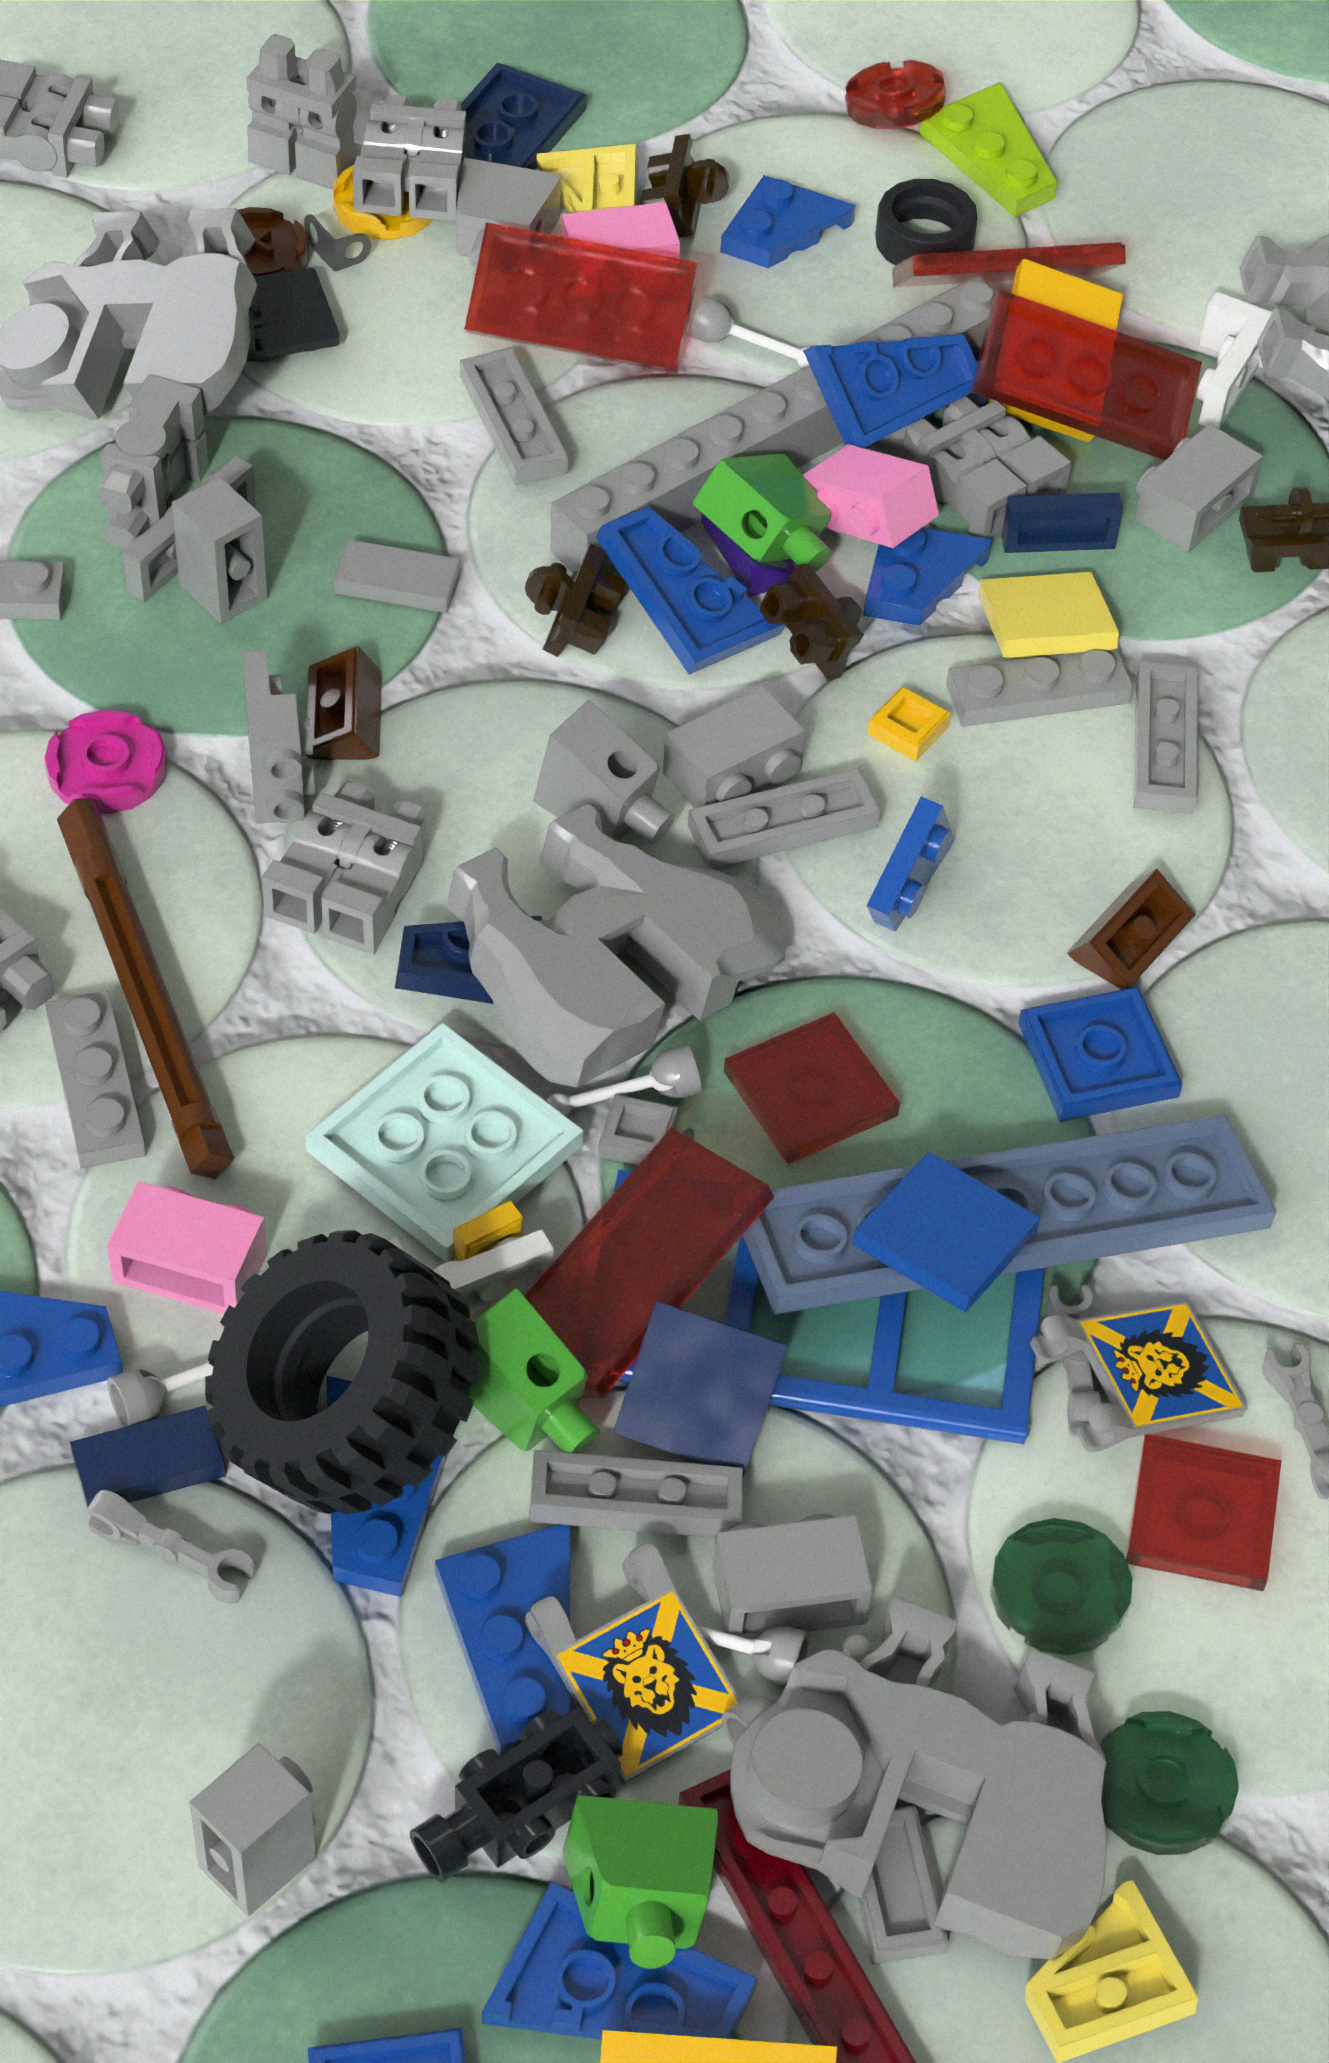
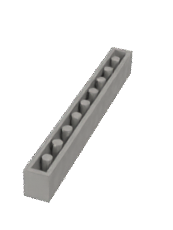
M977 275L847 345L857 342L876 341L878 343L902 341L907 338L965 334L972 353L977 358L1001 345L1010 301ZM810 365L551 503L550 552L570 571H578L590 543L603 549L596 539L602 525L647 506L679 532L701 521V511L692 502L720 459L784 453L794 466L799 468L843 444L844 441ZM605 552L600 568L609 572L616 567Z

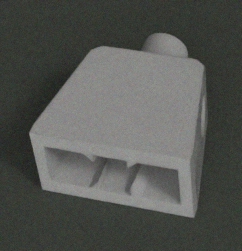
M463 158L456 210V251L461 256L469 257L472 267L485 274L496 272L500 268L501 263L522 267L530 265L559 221L561 174Z
M587 700L550 734L533 798L537 805L556 817H561L589 803L600 813L602 832L617 841L630 829H633L651 844H656L668 832L675 819L673 813L652 798L660 772L657 761L590 700Z

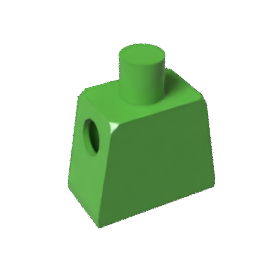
M784 453L720 459L692 502L699 511L747 554L761 563L792 559L797 565L809 564L816 572L826 564L831 556V549L818 537L831 519V510L817 497L815 490Z
M516 1288L473 1321L476 1324L479 1349L472 1352V1355L480 1360L478 1385L470 1387L468 1397L473 1399V1406L520 1450L529 1451L549 1436L563 1452L580 1454L600 1433V1429L578 1407L588 1376L583 1366L524 1295Z
M577 1795L563 1846V1858L587 1935L596 1941L628 1944L632 1962L639 1967L647 1969L667 1965L674 1958L676 1948L687 1949L695 1945L711 1889L718 1823L717 1809Z

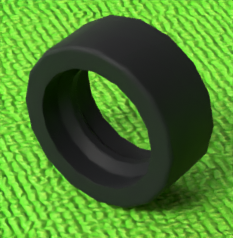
M912 179L897 183L884 193L878 205L875 230L876 247L885 260L902 270L917 274H940L954 270L968 260L974 248L978 220L976 205L966 192L951 183L936 179ZM912 219H930L941 222L952 230L939 234H924L910 230L900 223Z

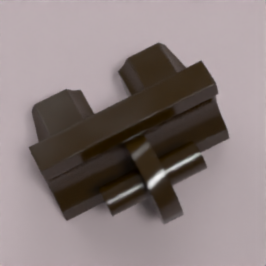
M690 133L675 136L672 153L649 157L647 169L652 188L642 191L640 201L641 205L666 202L678 237L694 235L699 204H708L721 200L727 194L730 184L729 173L725 167L715 160L705 159L696 162L693 160L690 154L693 142Z
M1294 487L1291 489L1288 504L1241 507L1239 522L1246 543V553L1250 567L1255 573L1274 572L1280 566L1281 558L1299 557L1301 565L1310 570L1329 569V502L1312 503L1311 494L1307 487Z
M590 543L579 570L574 571L571 577L566 573L567 569L561 563L541 566L529 573L525 584V591L528 598L535 604V610L542 615H548L551 611H557L542 650L558 657L565 644L568 643L595 655L601 646L612 621L585 608V604L610 616L626 585L624 579L600 568L605 555L603 549Z
M809 564L795 565L786 584L770 586L760 605V612L770 625L787 623L786 626L792 633L789 640L790 651L800 665L815 663L826 679L841 677L844 672V661L847 655L860 643L864 636L856 625L862 615L861 607L852 597L844 596L836 599Z

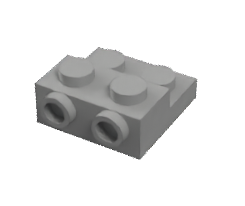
M267 650L242 652L256 824L302 821L305 817L303 796L315 795L312 759H301V755L313 754L310 718H298L296 693L283 694L281 674L269 675Z

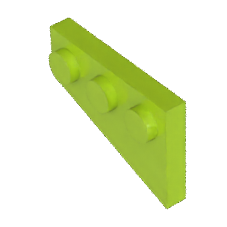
M1001 82L921 116L919 133L1014 217L1055 199L1057 181Z

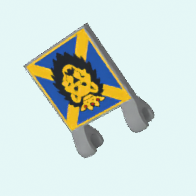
M1188 1301L1076 1320L1064 1315L1048 1316L1040 1324V1329L1044 1336H1035L1030 1341L1031 1348L1042 1363L1056 1362L1083 1349L1111 1404L1101 1403L1093 1405L1087 1412V1419L1090 1424H1081L1076 1429L1078 1438L1088 1452L1104 1450L1131 1437L1242 1417L1248 1409Z
M644 1543L633 1549L622 1563V1570L626 1578L645 1600L643 1604L578 1640L574 1636L564 1609L553 1596L546 1597L533 1604L525 1616V1624L528 1630L549 1656L582 1714L589 1723L599 1717L604 1719L616 1733L623 1749V1755L618 1758L621 1762L619 1780L622 1785L722 1728L723 1713L740 1701L729 1679L674 1588L661 1554L656 1546L651 1543Z

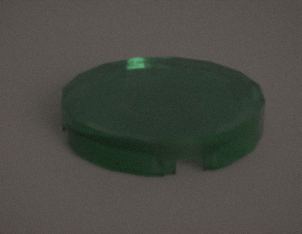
M1052 1518L1028 1523L1007 1537L994 1560L990 1596L1000 1621L1009 1631L1010 1627H1012L1018 1634L1024 1636V1643L1039 1651L1072 1655L1096 1649L1108 1640L1110 1634L1115 1632L1118 1627L1120 1628L1131 1604L1133 1578L1124 1554L1107 1535L1083 1522Z
M1172 1711L1141 1712L1127 1718L1125 1724L1116 1727L1112 1733L1111 1729L1100 1742V1747L1104 1752L1107 1762L1101 1797L1104 1822L1107 1828L1128 1845L1156 1855L1188 1854L1210 1844L1228 1824L1239 1790L1235 1761L1225 1747L1222 1750L1219 1743L1211 1737L1212 1731L1198 1720Z

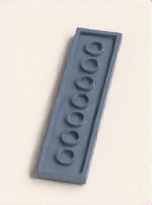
M1226 1115L946 1160L949 1164L1041 1217L1037 1233L1000 1275L1271 1228L1276 1214L1274 1205ZM914 1166L737 1195L734 1214L774 1315L924 1289V1287L852 1244L856 1228Z

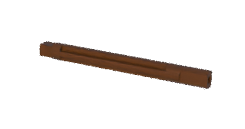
M89 798L73 799L57 818L85 896L91 904L172 1118V1126L189 1171L194 1175L216 1179L235 1158L217 1112L211 1104L128 890L127 880L99 808L95 801Z

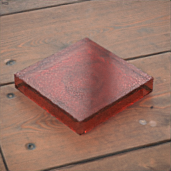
M835 1012L727 1057L724 1061L725 1075L787 1164L893 1119L899 1114V1100Z
M1146 1434L1141 1446L1125 1564L1264 1591L1269 1573L1282 1460Z

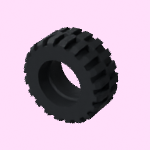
M339 1230L329 1233V1237L319 1234L297 1242L298 1250L294 1252L289 1249L280 1251L267 1261L269 1268L261 1276L252 1274L240 1288L244 1295L235 1308L230 1305L228 1306L220 1321L224 1326L220 1340H213L208 1361L213 1366V1373L205 1377V1396L207 1403L214 1406L208 1411L214 1437L220 1439L222 1452L232 1464L242 1468L245 1474L314 1511L326 1514L340 1511L348 1515L371 1509L372 1502L381 1507L403 1496L402 1487L408 1483L412 1486H417L433 1473L430 1465L439 1454L447 1457L457 1442V1439L452 1437L460 1420L468 1421L474 1405L473 1399L468 1396L470 1387L478 1385L480 1360L472 1355V1352L479 1349V1339L476 1324L469 1319V1306L461 1293L451 1287L448 1280L380 1236L372 1233L362 1235L356 1230ZM368 1331L365 1356L354 1380L332 1405L317 1414L320 1388L331 1364L352 1340Z

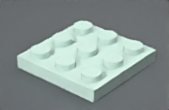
M441 1023L305 1135L306 1151L443 1261L449 1262L453 1259V1228L510 1200L515 1205L583 1146V1130L457 1033Z

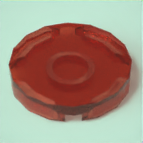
M916 60L903 61L904 68L897 67L891 69L890 62H881L862 69L848 81L845 87V106L848 116L856 123L874 129H897L913 126L930 119L943 108L946 101L943 75L932 65Z

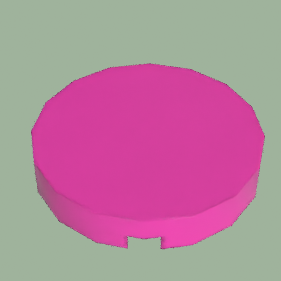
M100 710L81 714L68 721L69 728L62 731L59 736L56 731L48 741L44 759L50 787L68 805L73 799L89 798L95 801L100 813L110 814L129 810L150 799L164 783L168 764L162 736L153 726L151 730L148 726L141 724L140 717L129 712Z

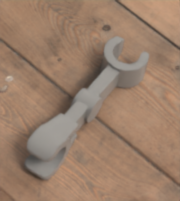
M1058 1285L1051 1286L1046 1306L1047 1317L1064 1315L1076 1320L1090 1316L1093 1293L1087 1285H1080L1078 1306L1073 1307L1067 1306L1059 1300ZM1083 1349L1063 1358L1062 1362L1067 1372L1069 1386L1067 1406L1068 1429L1070 1435L1078 1437L1076 1429L1081 1424H1090L1087 1419L1088 1410L1093 1405L1101 1404L1100 1393L1094 1391L1090 1362Z
M1295 1343L1291 1351V1360L1295 1367H1286L1277 1361L1274 1349L1272 1347L1268 1348L1262 1366V1373L1267 1382L1289 1403L1295 1418L1293 1422L1294 1427L1302 1435L1311 1457L1310 1472L1315 1492L1319 1498L1328 1499L1329 1433L1323 1421L1324 1411L1316 1404L1311 1391L1310 1352L1302 1343Z
M99 1491L88 1506V1513L91 1515L89 1527L92 1532L111 1541H119L136 1546L140 1543L152 1549L158 1557L167 1562L174 1563L177 1561L207 1576L211 1594L221 1602L233 1604L238 1602L241 1597V1589L236 1584L220 1578L223 1572L236 1570L248 1578H253L255 1575L254 1561L246 1552L230 1548L214 1555L187 1542L175 1530L169 1528L161 1529L149 1523L147 1517L131 1506L124 1498L112 1491Z

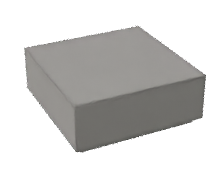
M615 1094L598 1143V1157L661 1171L678 1121V1107Z

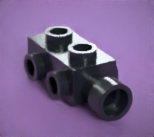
M578 1707L561 1718L556 1711L548 1710L531 1720L520 1734L522 1743L502 1756H499L494 1749H488L469 1760L459 1773L461 1782L455 1785V1811L444 1818L439 1814H435L410 1830V1839L414 1849L429 1873L438 1882L442 1883L467 1867L468 1856L480 1848H483L497 1868L517 1855L520 1859L529 1858L549 1844L556 1833V1829L571 1820L577 1795L614 1798L617 1789H619L621 1762L618 1758L623 1755V1749L611 1726L600 1717L589 1723ZM569 1773L575 1775L561 1785L555 1782V1778L561 1774ZM501 1813L514 1814L503 1823L497 1818Z

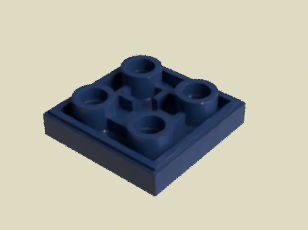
M660 1300L656 1301L613 1433L705 1465L743 1468L742 1477L744 1478L789 1344Z

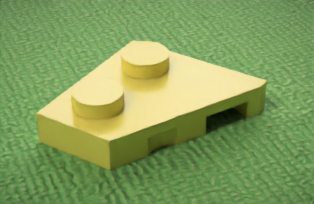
M636 144L537 154L539 171L561 174V203L568 213L637 205L639 160Z
M1132 1879L1123 1882L1114 1891L1113 1902L1089 1926L1080 1942L1066 1950L1058 1958L1048 1960L1026 1983L1024 2001L1056 2063H1061L1194 2015L1197 2010L1198 1996Z

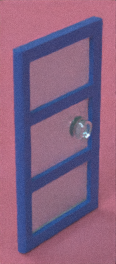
M618 1169L582 1354L577 1358L588 1377L629 1383L655 1303L660 1300L789 1344L769 1405L1025 1444V1439L1030 1435L1028 1416L1035 1353L1030 1346V1341L1033 1337H1037L1044 1268L999 1275L966 1313L924 1288L774 1315L734 1214L737 1195L758 1192V1190Z

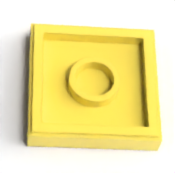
M1092 572L980 580L979 599L1003 658L1084 653L1095 649L1111 651L1118 648L1119 630Z

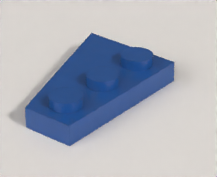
M965 334L907 338L902 341L878 343L876 341L857 342L852 345L831 346V344L817 345L803 350L845 446L850 444L865 448L986 385Z
M326 1375L327 1408L347 1390L352 1381ZM439 1454L430 1465L433 1473L417 1486H412L408 1483L402 1487L403 1496L381 1507L372 1502L371 1509L365 1512L348 1515L340 1511L331 1513L333 1581L402 1597L447 1457Z

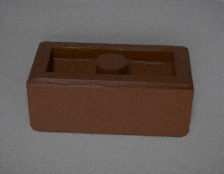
M359 646L309 666L307 718H310L313 745V754L306 755L309 759L367 760L379 756L381 672Z
M1155 869L1128 885L1068 950L1067 954L1076 963L1119 989H1128L1196 914L1159 870Z

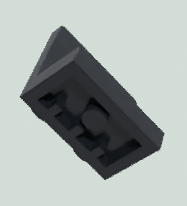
M309 267L254 277L257 288L249 308L250 345L246 362L315 351L340 344V333L315 268Z

